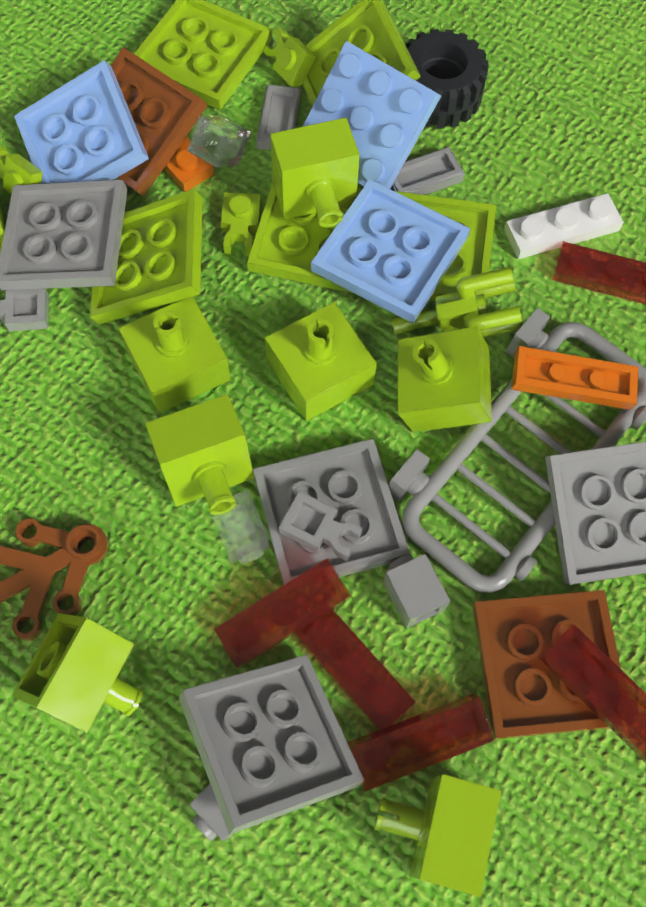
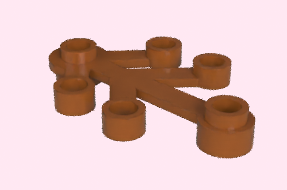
M32 518L19 522L16 526L15 534L23 545L34 547L42 542L61 548L47 557L3 547L0 544V565L21 570L0 582V603L30 587L22 611L14 618L12 623V630L16 636L25 641H32L39 637L43 629V624L39 617L54 574L68 565L70 566L63 589L54 596L52 606L57 613L74 616L79 614L82 608L79 593L88 567L100 562L108 550L107 536L98 526L82 524L68 532L40 525L37 520ZM30 527L37 528L36 534L32 538H24L26 529ZM85 541H94V547L91 551L85 553L80 551V547ZM65 598H74V605L71 609L67 611L61 610L60 605ZM29 619L34 620L33 629L29 633H22L21 625L23 622Z

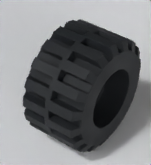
M438 29L430 30L429 34L424 32L417 34L416 39H410L406 43V48L421 76L416 81L441 95L425 125L426 127L436 125L437 129H444L445 125H450L451 128L459 126L460 121L467 122L471 119V115L476 114L479 109L489 63L488 60H485L486 53L484 49H478L479 43L474 39L468 40V35L464 33L455 34L453 30L446 29L445 32H439Z

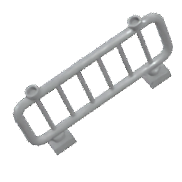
M537 308L514 335L506 350V353L513 358L519 346L557 352L556 349L566 338L573 337L581 340L609 362L639 367L637 405L631 410L622 409L606 431L563 399L544 395L600 437L592 449L615 446L630 426L638 430L646 421V369L600 334L582 323H562L549 334H546L543 329L550 316ZM512 379L491 402L492 422L473 424L430 476L424 473L430 458L417 449L394 475L389 484L391 495L396 501L400 502L407 492L413 496L403 511L402 523L408 537L467 586L479 592L491 593L501 590L510 583L514 576L523 581L537 563L530 555L554 526L555 519L552 500L540 516L534 520L462 463L479 442L482 441L550 493L549 482L487 435L504 412L560 454L571 453L570 450L510 406L522 392L511 389ZM456 470L530 527L512 551H509L437 494ZM431 500L506 558L492 575L480 574L420 525L419 516Z

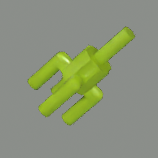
M511 266L461 278L457 282L458 292L435 297L436 309L420 312L414 324L401 317L392 319L394 333H403L440 324L442 332L478 326L483 338L519 330L523 325L519 306L488 313L485 297L488 298L516 291Z

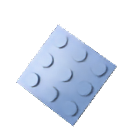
M346 41L303 126L347 117L360 154L358 183L365 186L370 179L390 189L440 100L441 95Z
M105 60L14 116L32 164L43 172L41 184L114 180L149 159L114 71Z
M369 179L343 216L342 221L336 226L312 260L311 271L414 324L468 239L470 228Z

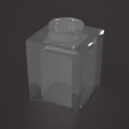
M222 115L199 116L188 152L217 168L238 166L251 131Z
M246 490L233 495L236 500V506L231 511L221 515L210 513L230 564L238 560L240 563L256 560L264 554L263 550L269 548L267 532L249 491Z

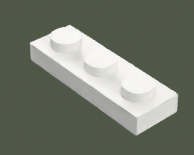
M607 193L506 221L504 231L517 259H522L618 232L624 222Z

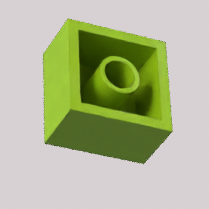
M347 117L270 133L272 180L284 220L317 213L320 226L327 228L339 224L343 219V214L339 207L352 205L357 198L360 154Z
M193 297L177 301L118 328L125 348L159 413L231 380L227 357Z
M335 302L265 337L266 360L305 421L316 417L374 385L377 363Z
M478 326L398 339V414L412 432L492 422L489 347Z
M228 394L145 423L176 507L202 497L206 498L209 511L213 515L225 514L236 506V500L232 496L229 487L254 479V473L245 434Z
M58 613L12 696L86 733L90 729L103 703L121 711L126 716H130L141 701L142 690L129 685L117 678L134 644L86 617Z
M441 774L430 781L426 804L423 810L382 797L378 811L396 816L397 820L378 815L376 816L374 829L416 840V850L410 877L481 897L501 790Z

